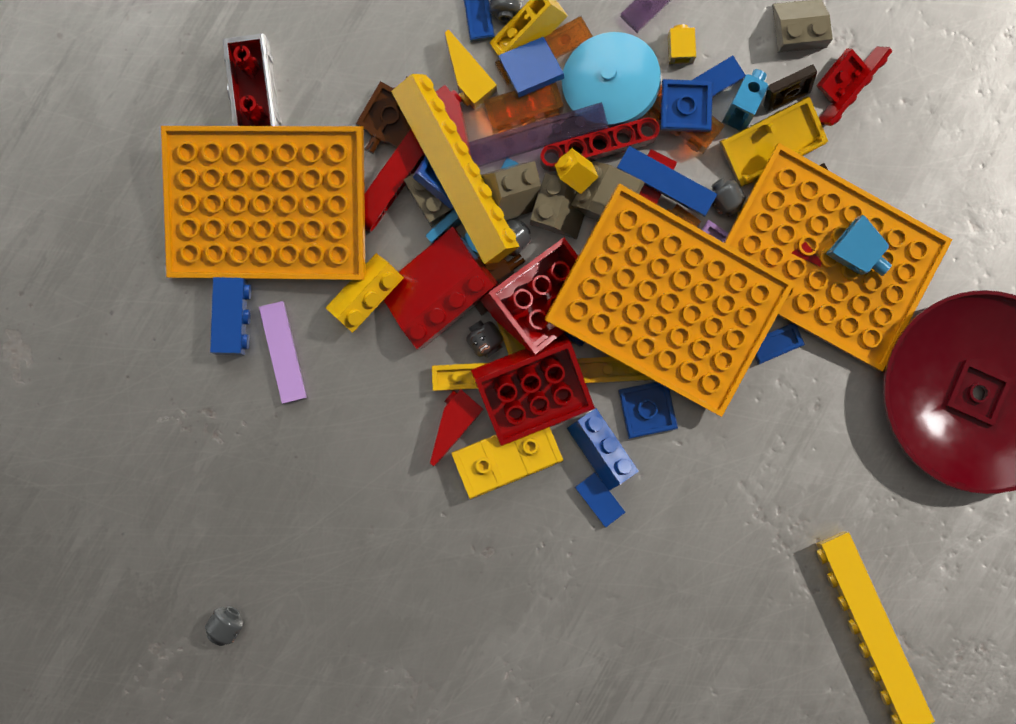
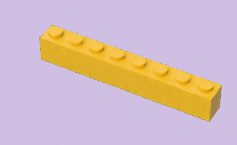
M411 74L391 92L483 263H497L520 247L516 241V235L509 228L504 219L502 209L497 206L492 197L490 187L485 184L480 175L479 167L473 162L468 153L467 145L461 140L456 131L457 127L449 118L443 101L437 96L433 88V82L427 75Z
M843 531L816 543L819 549L816 550L817 557L822 565L826 564L829 571L826 574L831 587H836L840 595L837 597V601L841 609L847 611L850 620L847 621L849 628L854 635L857 634L861 642L858 644L859 650L865 659L868 658L872 666L869 668V672L873 680L879 682L882 691L879 692L881 699L886 706L889 705L893 713L890 715L892 723H934L935 720L850 533Z

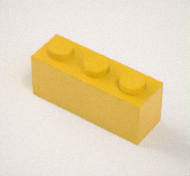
M377 253L365 264L364 280H350L325 307L352 333L404 278L389 262Z

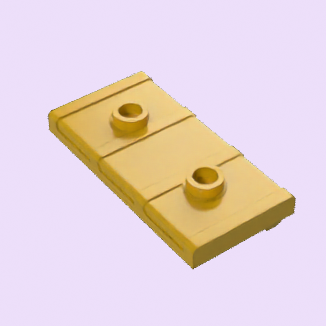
M807 96L795 104L719 142L738 185L743 186L759 178L776 144L780 143L804 156L829 141L811 98Z
M550 427L503 446L500 445L497 435H493L451 452L470 500L564 461Z

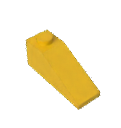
M529 0L489 43L497 55H501L543 36H548L568 15L557 0Z
M448 29L445 32V38L460 93L459 96L465 106L471 105L475 110L497 92V84Z

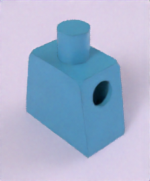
M754 69L751 75L746 74L722 123L739 131L748 127L767 91L768 83L764 82L767 77L765 72Z
M864 215L856 217L826 253L832 259L860 275L867 274L871 269H874L879 275L883 276L892 266L882 257L889 248V244Z

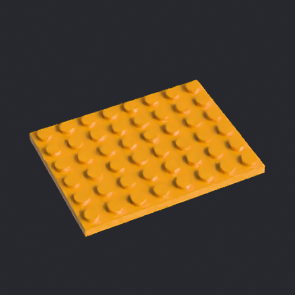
M161 126L166 278L226 277L364 280L366 268L363 126Z
M778 143L724 243L795 283L778 316L879 372H883L897 338L908 325L952 239ZM864 215L889 244V248L882 257L892 266L883 276L879 275L874 269H871L867 274L860 275L826 255L856 217ZM807 242L813 252H805L802 249V244ZM798 248L803 255L810 256L816 254L821 260V267L792 254V252Z
M618 184L544 320L722 417L795 283L622 184Z

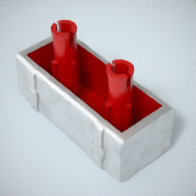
M255 34L223 39L224 62L226 63L228 79L227 91L231 103L233 126H280L281 118L278 111L273 72L274 62L265 34Z

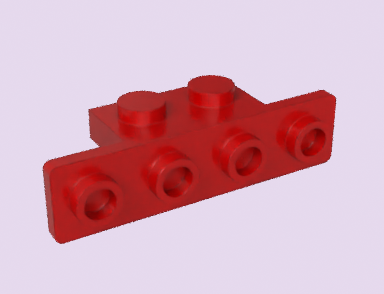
M875 47L864 62L853 49L846 48L816 85L831 102L819 117L821 125L832 126L842 118L843 112L856 101L857 95L863 87L872 81V76L887 62L889 55L893 51L890 47Z

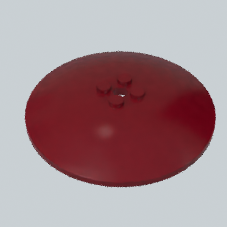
M989 290L970 291L947 297L932 304L913 318L897 338L886 364L883 384L884 406L896 441L910 460L933 479L958 490L982 494L1004 493L1016 490V295ZM976 386L982 387L985 392L981 400H977L973 396V389Z

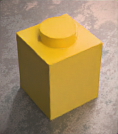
M681 24L670 28L668 33L669 64L694 63L696 58L695 27L688 28V25Z
M573 148L561 156L555 164L560 180L580 194L598 178L593 163Z

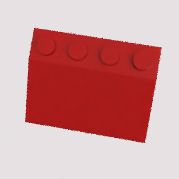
M452 227L399 271L404 278L389 293L384 302L401 330L415 348L421 349L426 347L481 302L480 300L497 287L499 283L458 231Z
M565 237L503 281L480 300L492 317L533 355L565 332L544 320L578 258L577 253Z
M565 333L561 334L535 355L525 348L471 370L501 446L595 409L572 344Z

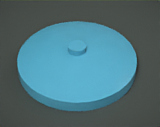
M622 32L603 33L584 41L572 52L563 70L562 90L568 106L579 119L600 128H611L641 118L655 103L661 87V70L653 50L640 38Z

